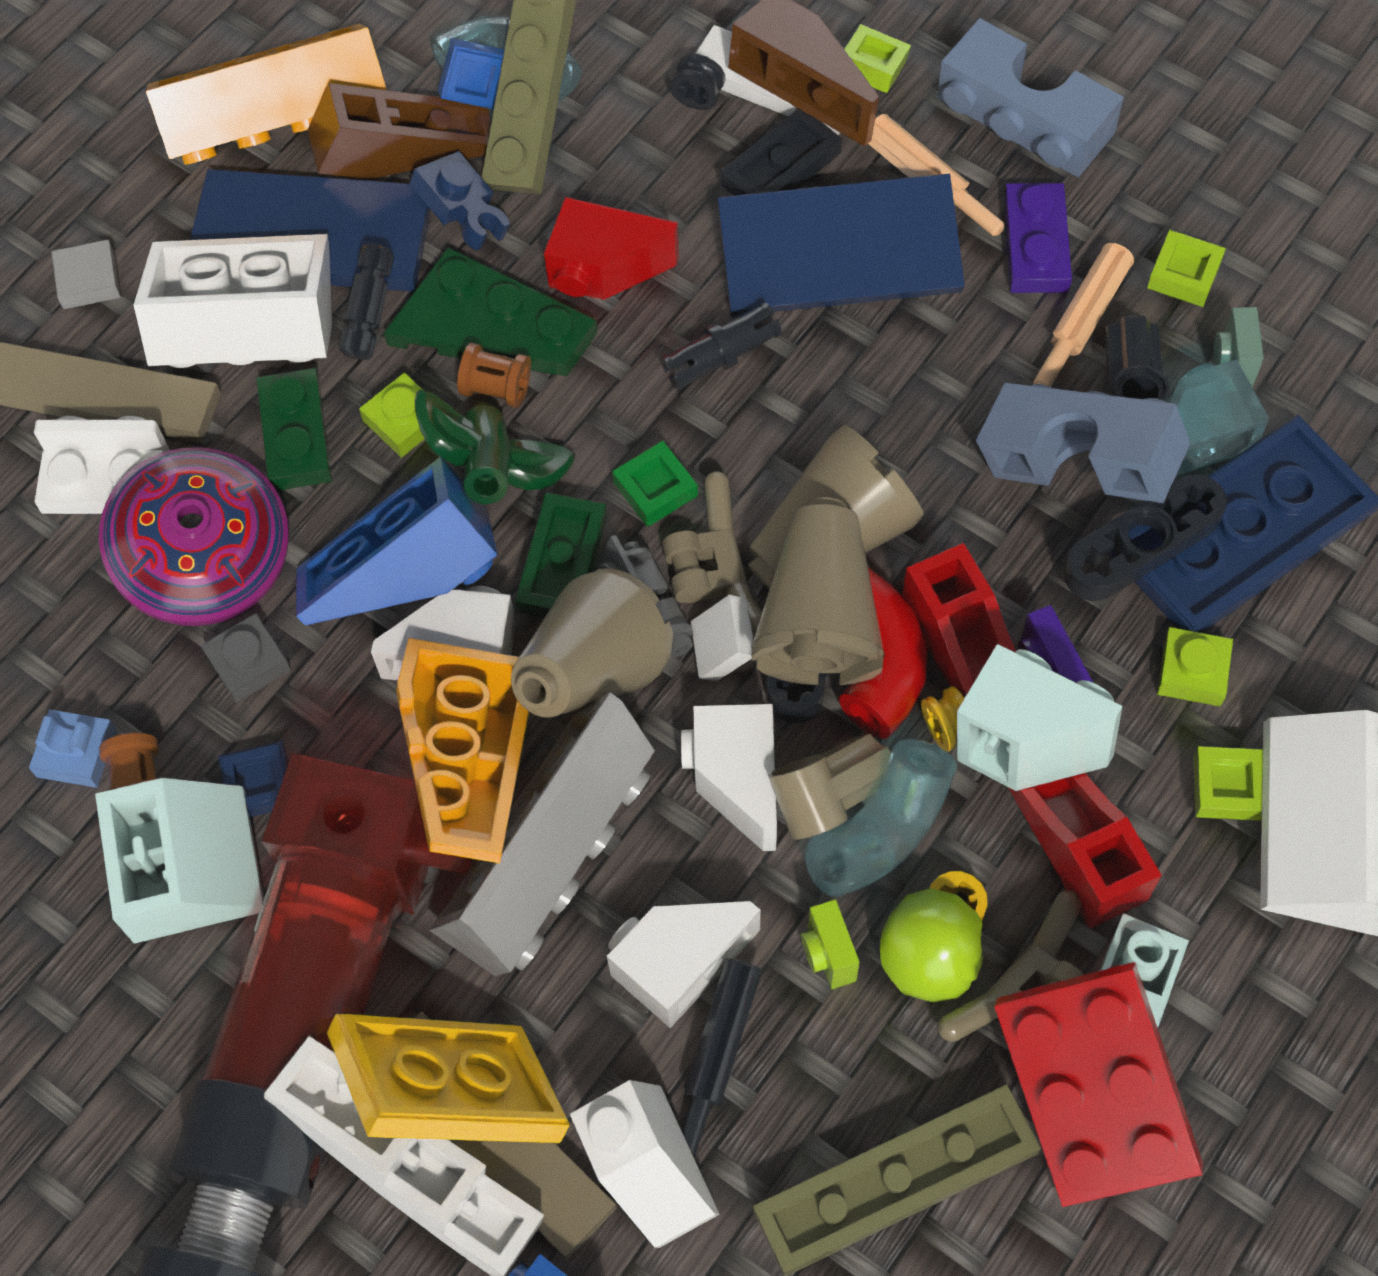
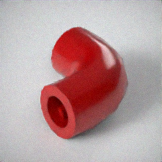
M868 566L884 650L882 673L870 680L850 684L839 696V704L848 718L859 728L878 739L886 740L892 736L910 714L926 683L927 641L916 611L891 583Z

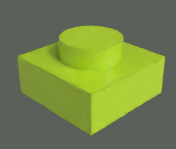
M860 24L844 50L873 88L888 93L906 63L911 45Z
M1169 230L1151 273L1147 288L1204 307L1226 248Z
M403 373L359 408L363 422L401 458L425 439L417 421L414 401L416 393L423 389L406 373Z
M1169 627L1164 640L1157 695L1221 707L1227 693L1233 639Z
M1198 746L1193 756L1195 817L1262 821L1263 749Z
M836 899L810 907L809 931L801 934V940L813 973L824 970L831 990L856 982L860 962Z

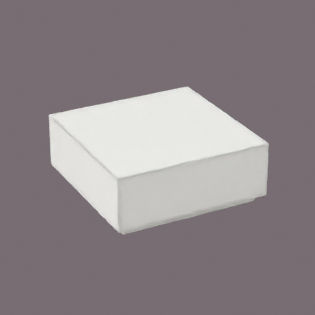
M728 595L691 621L698 676L700 679L717 682L752 659L751 646L753 635L746 598Z

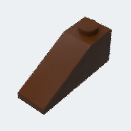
M761 0L733 23L728 69L859 144L866 146L871 142L879 96L819 15L792 0Z
M329 83L308 127V134L318 174L374 179L413 171L418 167L456 152H460L465 159L485 156L492 121L489 110L485 107L445 100L436 96Z

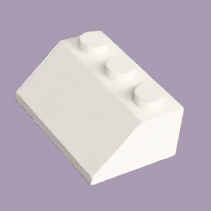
M328 234L152 242L134 302L148 366L170 365L176 368H185L201 363L228 362L233 365H246L254 361L289 360L291 362H306L314 358H327L332 329Z
M1368 710L1271 717L1264 721L1260 910L1378 936V713Z

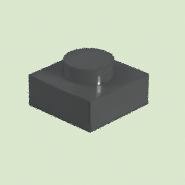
M256 613L201 645L206 657L236 703L291 671L287 660Z

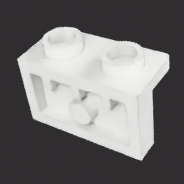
M62 416L57 420H37L35 422L34 434L43 448L35 504L42 514H102L111 492L130 470L146 459L170 451L157 422L137 416H123L117 420H86L77 416Z

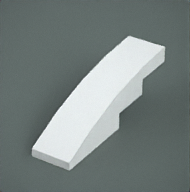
M310 1036L264 1093V1098L277 1107L326 1152L394 1206L490 1276H506L543 1221L544 1214L485 1175V1164L449 1140L367 1137L335 1053Z

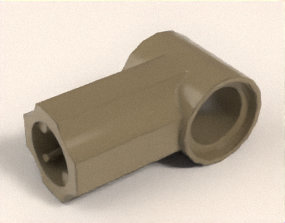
M871 734L854 736L823 754L805 757L772 771L768 777L790 836L793 840L824 833L847 821V809L889 786V776L891 771L895 769V765L888 747L878 743Z

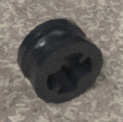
M688 54L682 57L677 65V72L670 81V91L681 104L696 110H707L712 108L718 100L719 91L726 81L725 73L717 62L707 56Z

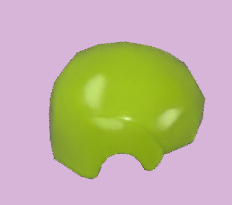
M932 888L908 894L892 911L884 925L880 938L882 968L904 995L929 1002L956 999L970 988L972 981L977 979L983 963L981 948L982 920L978 913L956 894Z

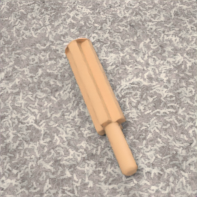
M882 114L875 119L872 140L868 143L872 148L908 178L950 174L954 206L956 205L990 235L998 236L1003 231L1004 222L968 193L966 188L970 183L887 114Z
M1107 243L1102 247L1100 254L1053 331L1054 336L1051 343L1054 347L1033 381V385L1041 384L1051 387L1068 357L1081 353L1128 270L1134 264V257L1127 248L1116 243Z

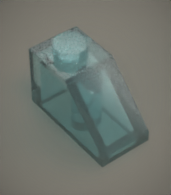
M1237 359L1217 366L1203 364L1191 369L1180 378L1170 403L1177 405L1191 444L1176 476L1236 457L1261 439L1269 417Z

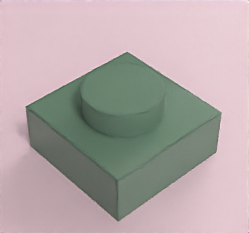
M1257 307L1232 308L1224 332L1216 333L1214 340V362L1216 368H1224L1227 392L1251 391L1264 360Z

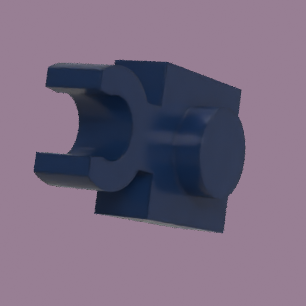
M460 152L448 155L414 170L410 181L412 188L443 225L455 220L461 224L462 237L469 247L476 251L482 248L487 236L485 229L489 230L498 241L504 239L510 226L508 217L497 207L488 205L493 191Z

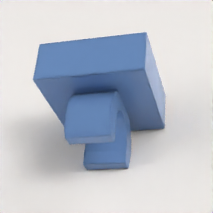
M49 709L47 716L43 717L29 769L37 778L98 788L106 764L100 759L99 746L103 741L114 737L117 729L109 719Z

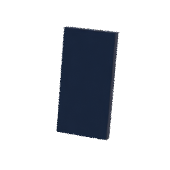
M207 169L190 240L328 234L331 286L352 287L355 274L361 273L360 267H357L360 248L364 244L381 245L389 248L394 256L391 274L389 277L384 278L385 283L388 284L387 290L415 292L431 209L412 186L406 183Z
M950 174L718 197L717 205L730 317L740 316L756 307L762 301H765L773 312L961 293L965 287Z
M1298 414L1207 476L1215 480L1223 488L1227 498V506L1218 528L1208 537L1141 577L1135 583L1177 629L1203 633L1378 510V495ZM1186 499L1182 512L1173 519L1176 528L1180 518L1192 510L1198 509L1204 515L1207 505L1203 502L1193 505ZM1140 525L1128 531L1130 541L1140 549L1153 550L1163 544L1161 535L1152 527ZM1115 547L1111 554L1113 558L1118 556Z

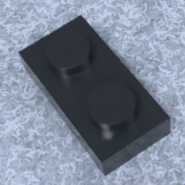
M797 109L720 171L721 186L733 196L795 190L841 153L842 138L821 121Z

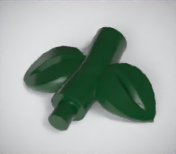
M419 390L416 393L414 400L415 413L423 437L437 455L454 466H466L464 490L466 495L476 503L486 505L500 501L507 493L508 484L514 488L528 491L541 490L552 486L568 472L574 462L575 453L563 446L532 440H509L505 418L490 402L481 401L476 403L463 417L434 393Z

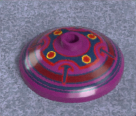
M190 447L174 449L157 454L135 466L117 483L105 503L99 524V549L102 561L110 580L118 592L131 605L146 615L160 621L183 626H201L223 622L244 613L257 604L277 581L284 567L289 546V530L285 508L270 481L257 468L240 457L210 448ZM194 513L203 518L200 525L195 528H185L180 525L181 519L187 514Z

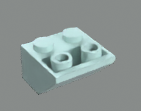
M997 644L957 711V761L1015 791L1106 768L1114 756L1123 706L1115 703L1111 694L1095 683L1085 680L1075 683L1053 672L1051 666L1038 655L1026 650L1013 652Z
M159 778L95 794L112 917L134 944L266 912L250 815L246 806V792L243 786Z

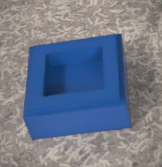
M451 38L438 87L440 98L494 109L505 49Z

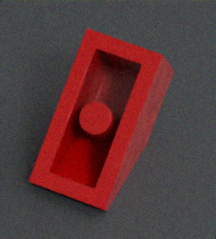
M565 197L544 252L548 285L550 288L558 289L572 297L589 296L605 300L675 267L679 259L678 222Z

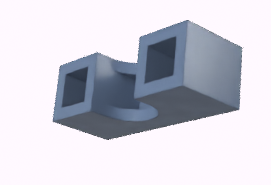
M979 18L942 60L937 99L945 102L953 111L966 114L991 128L1001 138L1014 141L1039 155L1049 165L1062 168L1079 178L1115 134L1124 97L1076 70L1058 88L1039 91L1026 87L1020 81L1027 44Z
M1004 383L976 439L994 478L1049 486L1056 470L1063 461L1079 452L1091 451L1089 459L1105 495L1164 503L1191 444L1175 403H1167L1156 398L1142 400L1110 396L1099 391L1085 393L1052 389L1041 384L1028 386Z

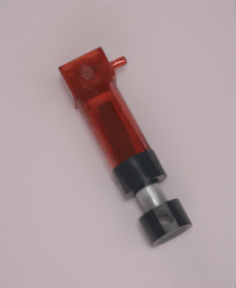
M292 753L262 839L276 866L203 1080L197 1083L169 1165L172 1171L195 1181V1184L198 1185V1190L195 1191L197 1196L193 1197L195 1200L191 1204L193 1209L189 1210L191 1215L187 1217L186 1228L182 1230L184 1235L180 1236L182 1240L178 1243L180 1248L173 1250L156 1246H145L135 1276H262L252 1272V1270H254L253 1264L256 1263L254 1258L258 1257L257 1251L260 1250L259 1245L262 1244L263 1232L266 1231L267 1219L270 1218L269 1213L272 1212L273 1207L278 1206L291 1208L308 1207L325 1150L306 1135L277 1107L264 1098V1093L309 1036L334 1052L327 1031L335 1014H365L396 912L415 914L429 866L465 874L472 865L473 859L429 851L415 780Z

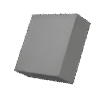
M109 239L51 251L57 298L63 310L121 298L115 254Z

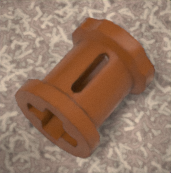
M469 343L463 353L457 379L458 393L471 397L474 392L506 399L507 406L519 408L525 399L530 382L531 358L523 354H518L515 359L484 352L482 345Z
M128 733L108 738L100 744L99 756L101 761L105 762L108 766L110 790L156 779L153 759L159 752L156 737L145 733Z

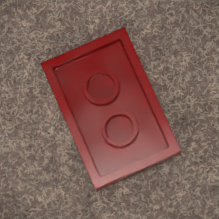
M1136 962L997 998L994 1007L1062 1207L1202 1175L1203 1162Z

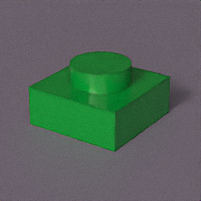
M664 441L612 471L613 484L647 527L698 497V484Z

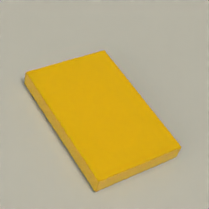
M335 1014L327 1031L367 1137L560 1143L570 1126L522 1026Z

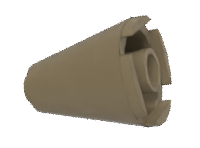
M845 424L831 433L749 546L755 559L748 566L768 590L771 587L793 514L797 509L807 506L808 501L819 497L839 499L846 504V508L858 515L865 554L912 529L924 515L916 497L897 472L892 469L888 473L874 458L879 452L860 434Z
M830 497L814 498L808 501L807 506L797 509L793 514L751 646L752 661L757 659V669L766 675L784 681L818 685L819 673H840L839 685L870 680L882 673L884 650L859 518L854 511L846 508V504L839 499Z
M611 568L598 569L593 573L584 574L572 580L560 593L512 669L511 685L520 704L537 716L554 717L589 706L610 692L617 697L639 690L650 684L662 673L669 661L673 641L670 620L664 623L655 605L660 600L654 591L634 575Z

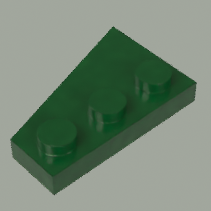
M448 248L386 329L384 336L387 346L408 349L409 344L437 348L438 355L460 358L461 353H464L469 343L482 345L484 352L514 359L518 354L530 356L531 371L568 376L598 331L595 319Z

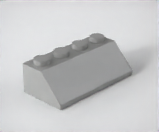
M610 692L571 718L511 808L501 862L476 860L429 930L493 976L510 973L514 967L521 971L534 958L544 940V937L537 931L550 911L559 914L568 905L580 885V881L573 876L585 857L588 856L593 860L601 853L615 832L616 827L609 823L621 802L626 806L630 805L649 780L650 774L643 768L655 750L618 697Z

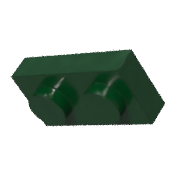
M316 368L257 377L267 476L276 491L333 482L321 385Z
M551 493L545 494L515 599L517 612L546 617L560 593L572 580L581 575L592 573L607 518L605 503Z

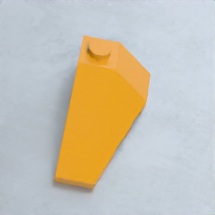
M408 638L397 681L396 693L429 851L500 863L529 717V711L517 700L511 685L512 669L519 657Z

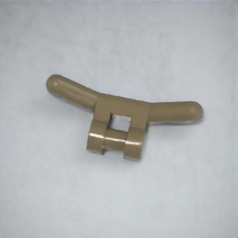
M714 471L707 475L704 482L709 532L700 534L693 531L675 532L662 541V547L666 562L674 565L676 575L672 578L671 583L676 601L680 603H694L727 597L728 595L746 598L752 635L755 637L762 611L748 587L733 529L729 480L724 473ZM715 559L717 570L707 572L704 569H700L699 562Z
M1065 890L1057 895L1032 944L986 993L940 1019L938 1032L944 1040L949 1042L958 1041L997 1019L998 1016L994 1005L998 997L1032 989L1039 982L1047 985L1084 975L1069 962H1059L1055 959L1082 908L1081 901L1074 891Z

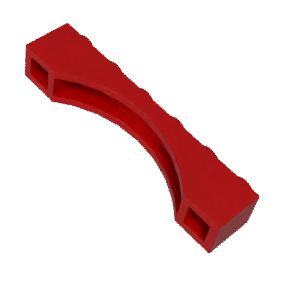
M964 543L906 568L902 597L916 611L927 641V648L949 686L957 688L965 698L997 644L1016 652L995 594ZM1086 773L1018 791L1008 787L1066 890L1074 891L1078 895L1082 904L1079 913L1089 929L1149 900L1162 875L1127 816L1108 800Z

